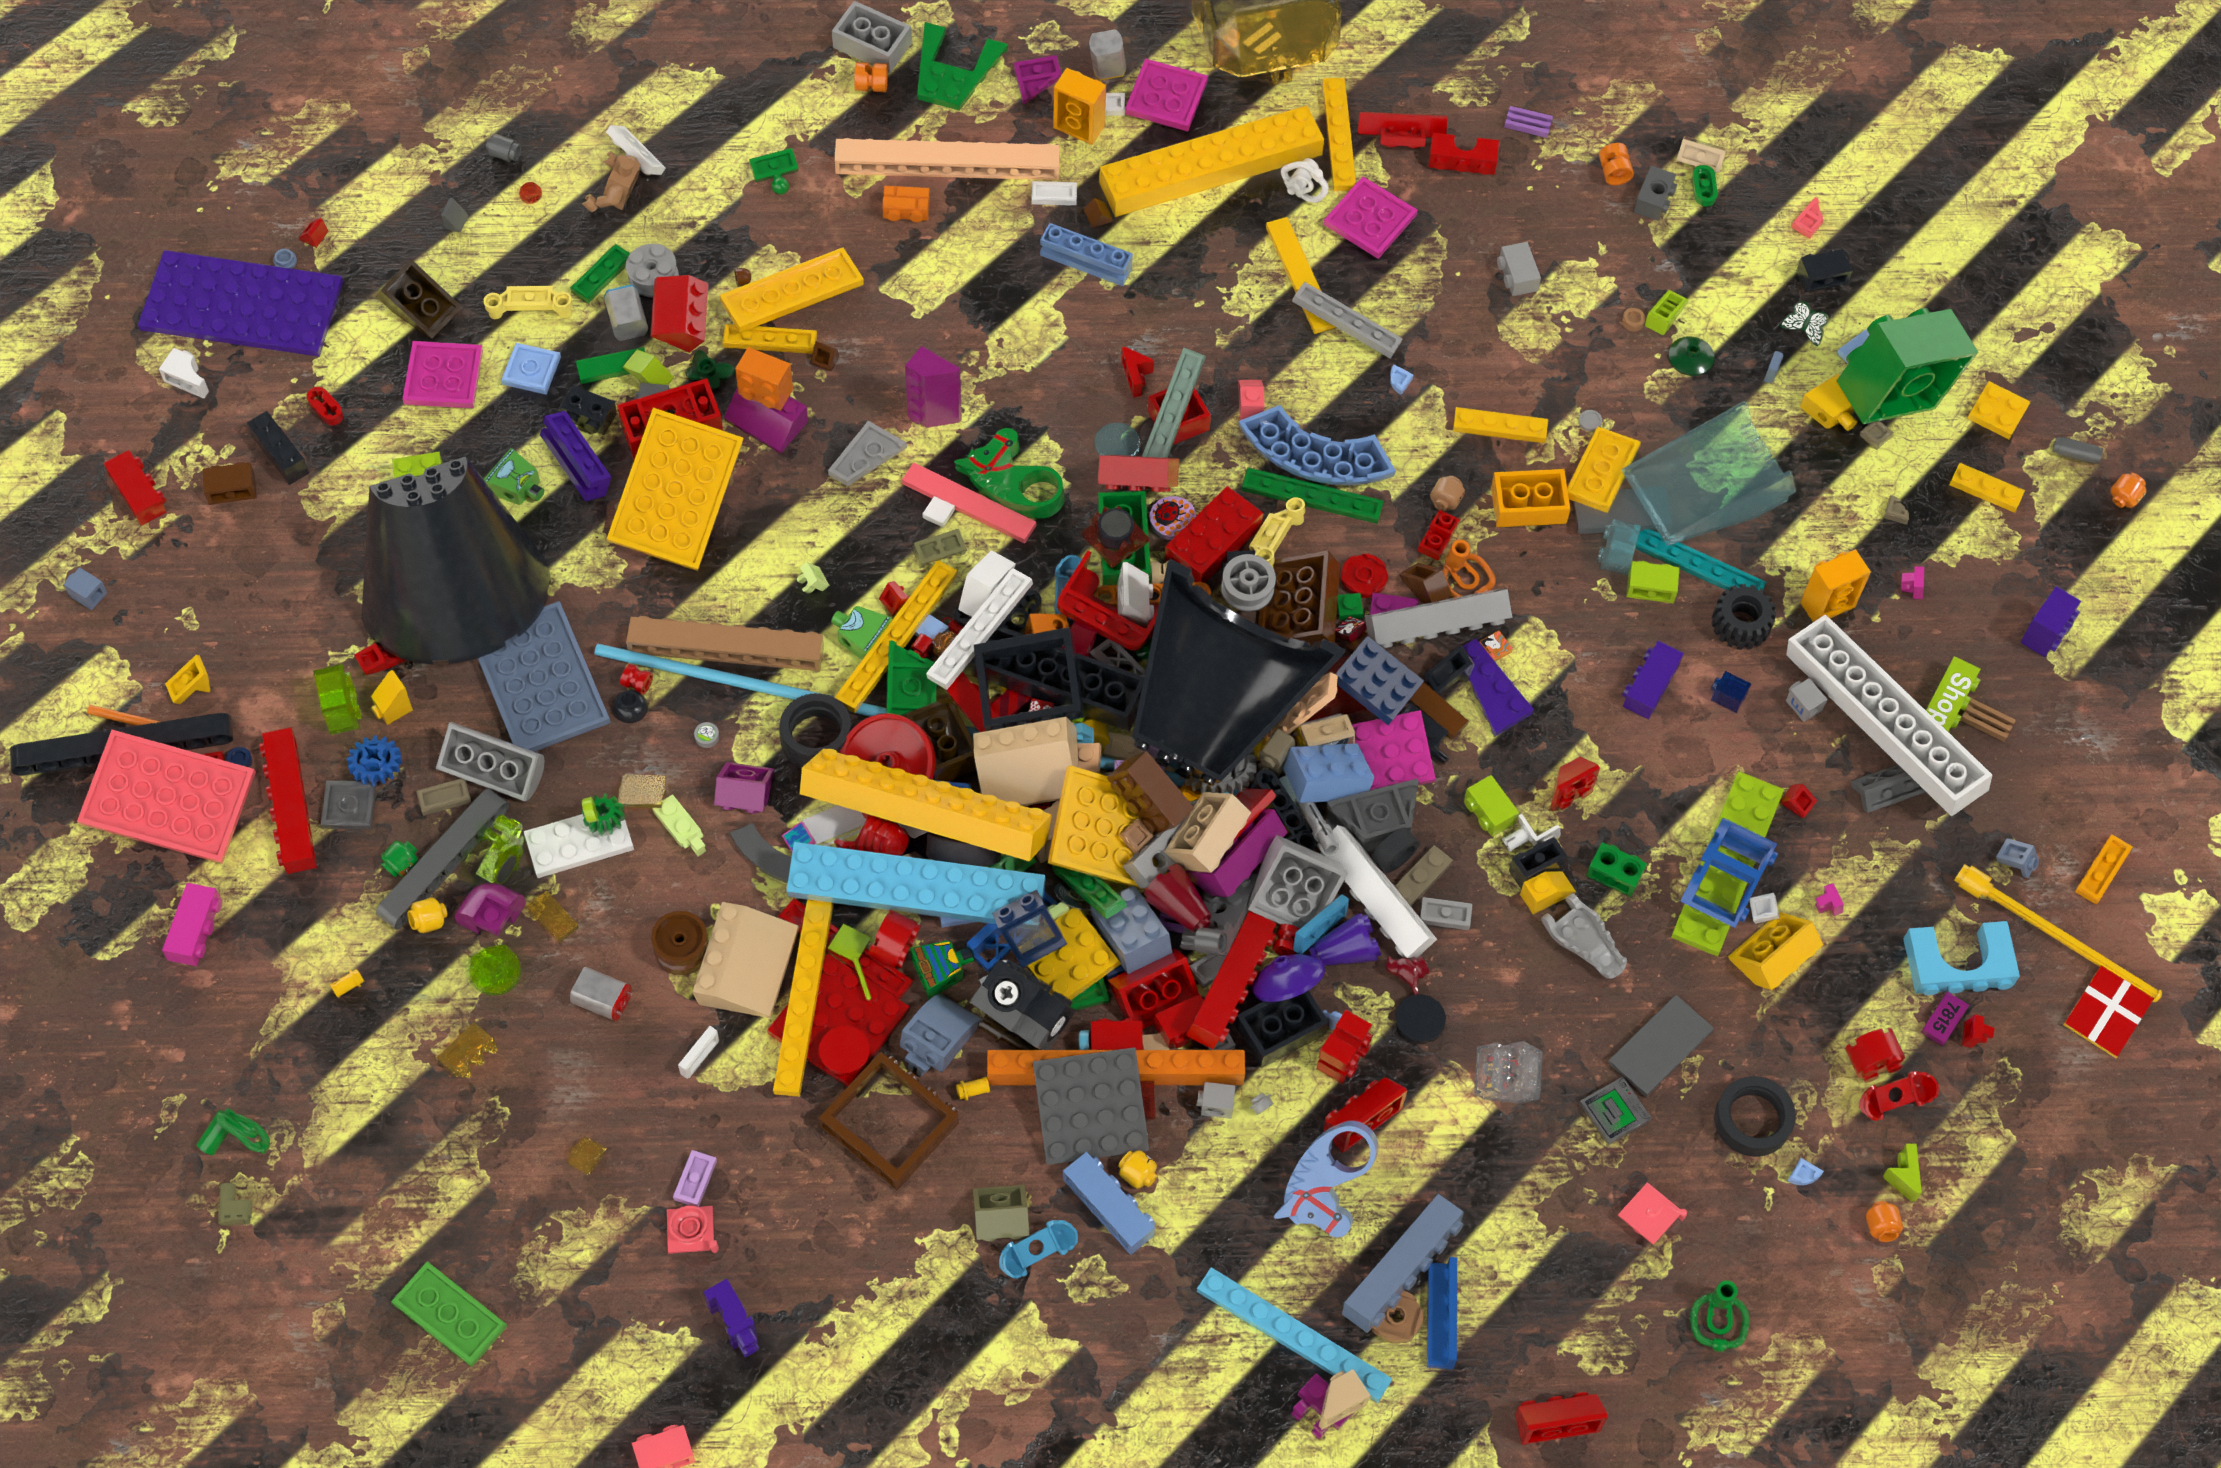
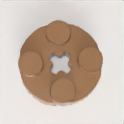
M1403 1291L1400 1294L1402 1296L1401 1300L1394 1309L1389 1307L1384 1313L1386 1316L1383 1322L1377 1328L1375 1326L1372 1327L1374 1334L1389 1343H1408L1421 1329L1423 1310L1417 1303V1299L1407 1291ZM1395 1310L1399 1311L1400 1316L1404 1319L1403 1321L1394 1322L1389 1317V1313L1394 1314Z

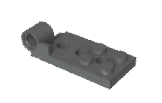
M1251 873L1250 877L1245 879L1236 888V892L1229 897L1211 896L1206 891H1203L1201 898L1211 914V924L1208 928L1200 927L1194 933L1185 928L1180 944L1181 949L1194 950L1198 953L1227 955L1248 911L1247 906L1258 874ZM1225 909L1222 913H1216L1218 910Z

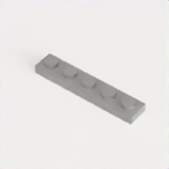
M1306 282L1302 284L1292 302L1390 359L1403 340Z

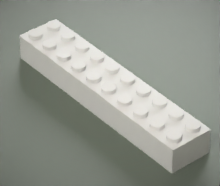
M1826 614L1788 640L1787 656L1949 815L1953 816L1989 791L1992 774Z

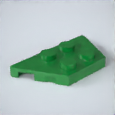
M889 640L886 714H896L905 717V714L936 702V683L929 680L926 675L934 665V662L927 658H921L916 652L912 650L907 651L896 645L897 642Z

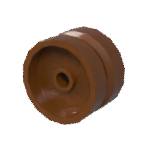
M688 911L667 913L656 922L652 929L651 942L657 963L664 971L673 975H688L700 969L709 941L705 925L697 915Z

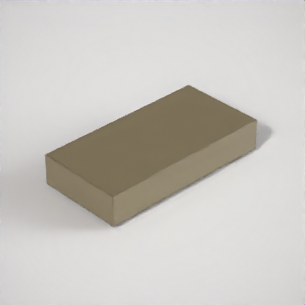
M463 778L416 791L423 816L471 803L467 783Z

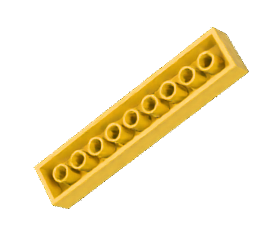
M1306 105L1100 166L1099 183L1114 216L1118 217L1275 170L1293 162L1303 161L1305 158L1311 159L1322 156L1324 138Z
M822 749L802 767L801 795L1030 861L1049 839L1052 814L1045 813L1039 808H1028L1014 801L1007 802L997 799L993 795L976 793L969 788H959L952 786L948 782L934 781L924 775L906 773L903 769L882 766L879 762H868L854 755L840 754L834 749Z

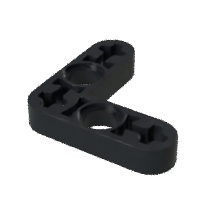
M1028 590L999 626L1023 634L1029 614H1038L1042 607L1040 594L1036 591ZM1032 599L1035 600V604L1032 603L1028 607V612L1025 611V609L1027 608V601L1031 602ZM957 606L954 611V619L958 624L965 627L969 617L961 619V614L965 615V613L958 610L959 606ZM1021 616L1025 619V622L1016 625L1012 622V618Z

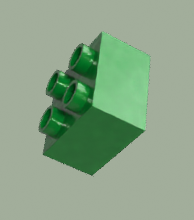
M1921 308L1912 312L1906 318L1896 320L1891 315H1885L1874 320L1868 326L1867 332L1869 336L1865 342L1848 354L1846 357L1848 365L1837 379V383L1863 424L1934 410L1979 352L1951 309L1930 313L1927 308Z

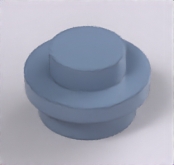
M280 249L276 252L273 262L276 267L292 269L297 263V258L289 249Z

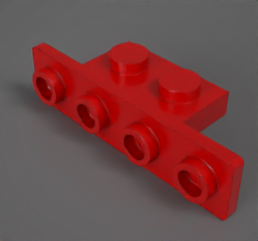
M1360 112L1358 134L1380 135L1381 145L1387 147H1425L1426 137H1432L1433 132L1447 133L1448 117L1440 115Z

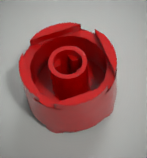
M890 909L875 936L876 942L874 945H871L868 955L895 968L896 966L902 968L910 947L914 945L921 925Z
M1888 1028L1886 1033L1883 1032V1029L1868 1032L1856 1038L1857 1044L1852 1048L1850 1044L1845 1047L1857 1077L1863 1078L1865 1083L1876 1080L1879 1077L1878 1074L1886 1071L1894 1073L1903 1068L1901 1062L1905 1059V1055L1892 1028Z

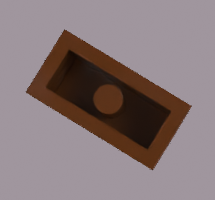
M237 462L225 466L215 465L202 469L204 494L209 505L257 498L255 473L250 462Z

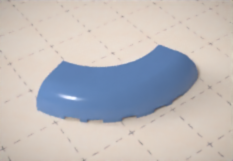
M1281 405L1240 420L1238 423L1247 440L1266 459L1289 473L1304 479L1332 485H1360L1382 481L1394 477L1396 473L1375 434L1364 438L1345 440V442L1331 441V438L1312 432L1309 434L1300 429V425L1289 417Z

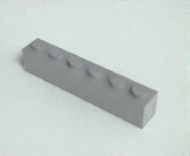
M1495 589L1367 615L1365 620L1368 636L1382 648H1388L1395 641H1401V644L1415 642V637L1423 636V639L1436 638L1439 632L1446 631V635L1460 633V628L1468 627V630L1483 628V623L1490 622L1491 625L1504 624L1505 619L1512 618L1508 589Z

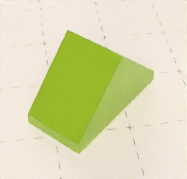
M638 349L623 366V369L642 383L669 385L674 379V376L655 356Z

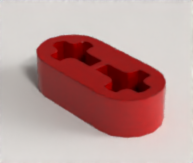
M314 387L308 391V403L324 423L332 426L342 421L343 412L341 406L326 389ZM317 396L318 398H322L323 403H321L318 399L314 400V398ZM327 409L336 414L334 416L328 414Z

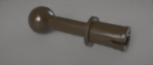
M985 1014L977 1027L996 1039V1043L1001 1039L1016 1050H1041L1035 1046L1030 1047L1006 1031L1007 1028L987 1014Z

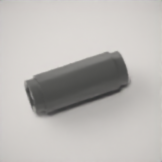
M2056 437L2052 452L2072 459L2099 464L2103 448L2066 437Z

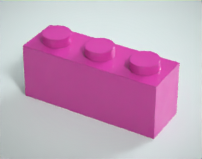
M186 883L162 949L168 961L197 966L199 959L204 957L206 939L212 934L215 914L219 913L222 907V899L216 888Z

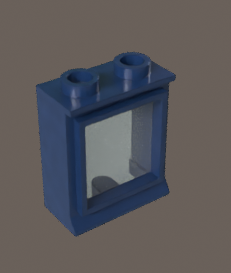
M1038 890L1026 894L1022 898L992 913L998 929L1023 967L1067 945L1058 924Z

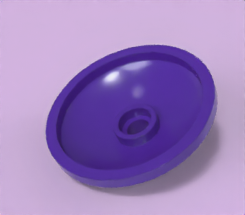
M1307 954L1279 956L1268 963L1257 974L1251 986L1253 995L1258 1000L1265 1002L1283 1001L1296 997L1313 988L1323 978L1325 967L1319 958Z

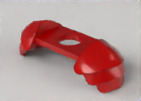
M1910 1072L1908 1077L1878 1087L1873 1085L1868 1088L1859 1101V1109L1871 1120H1883V1112L1912 1102H1915L1917 1106H1923L1925 1103L1932 1102L1933 1099L1938 1097L1939 1084L1932 1075L1926 1072ZM1894 1087H1898L1901 1091V1097L1896 1102H1892L1889 1099V1091Z

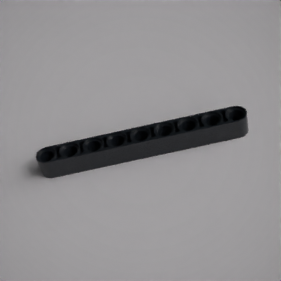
M215 713L111 729L184 750L225 745L233 741L232 717L227 713ZM111 730L13 745L10 748L11 773L18 776H26L99 764Z

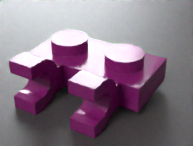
M1317 1373L1298 1392L1301 1400L1293 1407L1294 1411L1291 1413L1298 1421L1311 1408L1321 1416L1329 1384ZM1354 1413L1323 1430L1319 1427V1419L1314 1424V1429L1311 1433L1320 1439L1331 1426L1338 1431Z

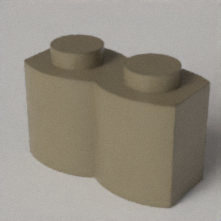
M1276 729L1259 753L1260 763L1258 764V770L1269 769L1279 779L1284 772L1283 767L1290 747L1295 746L1293 737Z

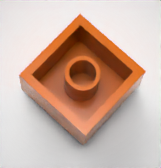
M748 347L735 368L739 395L747 400L760 402L767 408H775L781 411L793 391L791 364Z

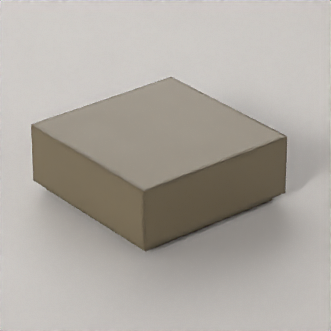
M1877 421L1870 423L1860 433V437L1878 450L1893 436L1894 432L1882 422Z

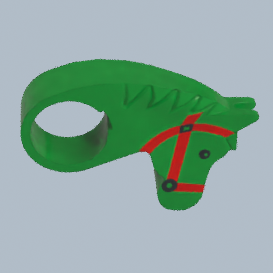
M1004 428L999 430L986 446L976 450L971 449L967 458L954 461L956 471L968 475L974 486L985 497L1027 518H1047L1053 516L1064 504L1063 481L1057 471L1046 466L1013 465L1012 458L1018 454L1020 449L1018 434L1013 429ZM1038 482L1050 483L1058 489L1051 499L1044 502L1030 501L1022 493L1029 486Z

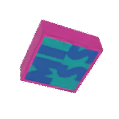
M802 821L782 835L791 852H793L794 842L816 844L815 839Z

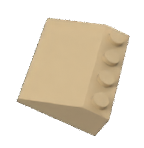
M1067 717L973 734L974 758L983 795H993L997 799L1007 802L1014 801L1021 806L1060 800L1066 767L1070 765L1078 767L1077 729Z
M722 902L693 989V994L698 1004L771 1018L799 926L747 906Z

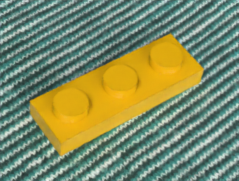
M1959 463L1949 484L2014 513L2025 492L2021 488L1962 463Z

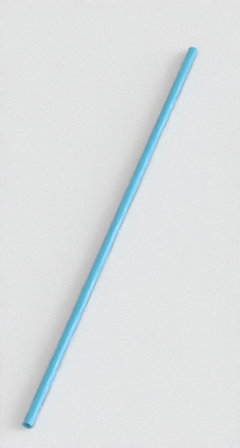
M597 644L595 648V655L793 700L805 694L817 693L603 644ZM862 703L855 714L871 717L878 714H886V708ZM966 726L969 734L974 740L973 734L979 732L974 727ZM1101 756L1100 768L1114 771V761L1116 759ZM1164 770L1175 785L1182 787L1185 779H1180V776L1175 772ZM1234 789L1233 795L1236 796L1240 791Z

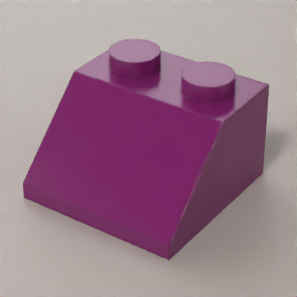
M726 762L716 778L714 805L721 806L725 810L739 808L745 809L748 813L763 812L768 804L774 769Z

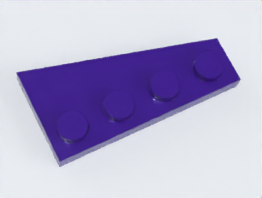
M1477 639L1463 646L1475 664L1468 680L1473 687L1476 699L1479 700L1483 709V715L1491 726V732L1494 737L1533 714L1534 709Z

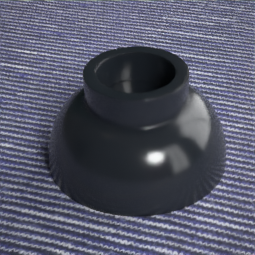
M635 690L621 692L613 703L615 717L624 723H636L642 720L648 712L646 698Z

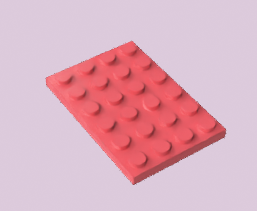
M111 730L77 822L84 826L223 864L256 771L249 767Z

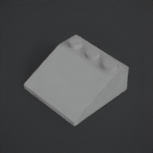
M1276 835L1264 857L1247 909L1279 924H1290L1301 929L1333 902L1348 873L1341 863Z

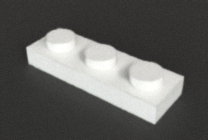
M609 126L606 133L612 138V142L621 147L626 152V156L631 155L637 158L641 164L640 170L647 175H662L665 167L625 126Z

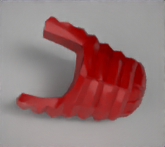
M862 813L866 821L856 840L843 841L836 839L834 841L836 848L901 856L908 846L909 836L906 829L898 826L896 823H892L890 820Z

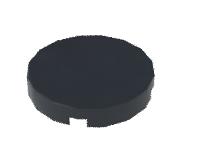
M1423 994L1411 995L1404 999L1398 1006L1395 1016V1024L1401 1036L1409 1042L1416 1044H1427V1042L1438 1039L1444 1031L1446 1022L1445 1011L1441 1004L1431 996Z

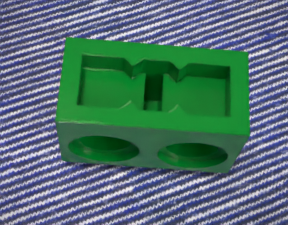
M1602 842L1589 866L1586 876L1632 897L1647 863L1643 862L1636 855H1629L1620 851L1615 845ZM1601 860H1607L1611 865H1606ZM1624 871H1631L1634 875L1629 876Z

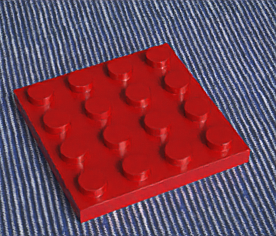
M827 954L823 961L806 1060L848 1087L868 1066L910 1011V1006L865 978L871 995V999L867 1000L858 973L830 954ZM788 1004L767 1030L768 1035L782 1043ZM838 1026H852L859 1029L866 1035L870 1044V1056L867 1065L860 1072L851 1076L830 1073L823 1066L819 1057V1044L823 1036L829 1030Z

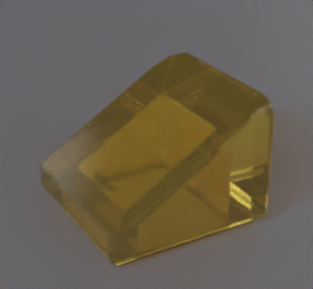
M583 1137L571 1149L568 1164L589 1175L607 1148L587 1137Z

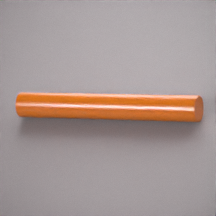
M89 705L87 713L90 715L135 726L160 722L94 705Z

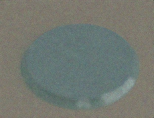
M1114 422L1099 429L1095 436L1094 445L1099 455L1136 456L1141 446V439L1138 432L1132 426Z

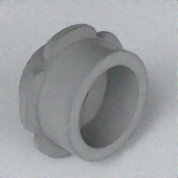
M1264 1093L1256 1096L1251 1100L1253 1105L1250 1107V1110L1253 1109L1256 1115L1265 1111L1274 1104L1270 1099L1272 1095L1265 1096Z

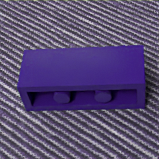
M1657 641L1654 648L1649 647L1643 658L1646 661L1644 666L1639 665L1633 675V678L1636 680L1633 685L1628 683L1622 696L1625 697L1623 707L1649 720L1677 671L1684 653L1660 641Z

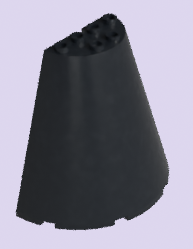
M466 456L426 468L421 476H413L410 473L369 486L361 619L370 637L379 642L385 651L416 663L433 664L432 660H448L449 664L491 654L505 647V641L516 634L518 637L531 627L544 609L549 596L548 588L551 585V578L547 560Z
M1170 559L1166 567L1133 731L1134 746L1142 751H1147L1155 757L1158 765L1165 768L1170 766L1176 769V773L1185 779H1189L1191 776L1207 785L1214 786L1215 783H1220L1343 656L1345 649L1326 639L1314 642L1313 646H1310L1305 641L1293 638L1288 640L1243 618L1227 607L1213 601V597L1201 587L1192 585L1195 581L1192 576V570Z

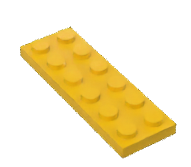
M840 248L720 294V301L741 333L864 285V279L845 249Z

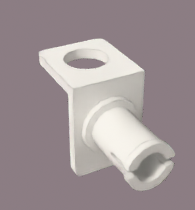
M1520 814L1518 818L1521 828L1503 837L1502 840L1511 852L1527 841L1535 846L1539 842L1546 841L1552 837L1558 838L1561 835L1560 827L1556 825L1541 835L1536 836L1524 816Z

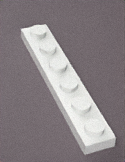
M1012 568L926 673L927 678L947 690L975 656L974 644L985 643L1033 585L1032 579Z

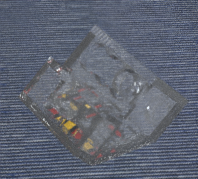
M1525 1041L1504 1046L1496 1042L1477 1047L1474 1095L1483 1100L1519 1104L1540 1099L1543 1051Z

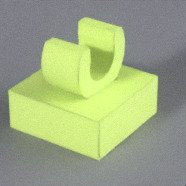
M806 562L800 567L803 574L798 576L797 581L802 584L806 581L808 582L802 589L803 592L811 593L815 588L823 591L830 586L818 566Z

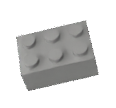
M853 1L832 30L833 48L861 61L868 62L872 66L874 63H887L888 73H891L912 44L911 26Z

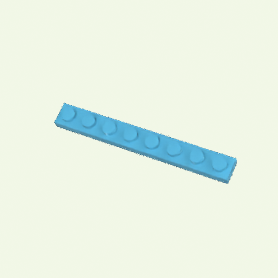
M1212 1267L1197 1288V1292L1329 1374L1334 1376L1338 1372L1344 1371V1373H1347L1354 1369L1371 1395L1370 1399L1376 1403H1379L1392 1382V1378Z

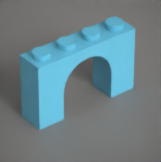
M2008 922L1982 923L1977 932L1982 955V966L1971 971L1955 969L1943 960L1938 949L1934 927L1909 928L1903 939L1915 994L1934 995L1944 991L1955 994L1970 989L1980 992L1988 988L1998 987L1999 990H2006L2013 987L2020 974Z

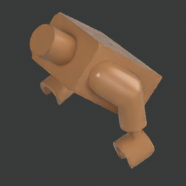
M609 151L607 153L609 158L606 161L604 160L603 163L613 170L608 178L604 194L597 199L592 194H589L585 197L587 201L583 202L582 205L590 212L595 211L598 207L614 206L623 210L639 176L641 164L637 158L631 155L617 156Z

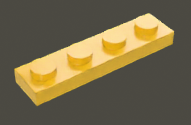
M1456 407L1453 432L1545 443L1548 419Z

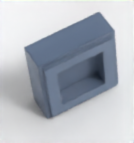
M1775 351L1764 379L1765 382L1771 384L1774 382L1783 353Z

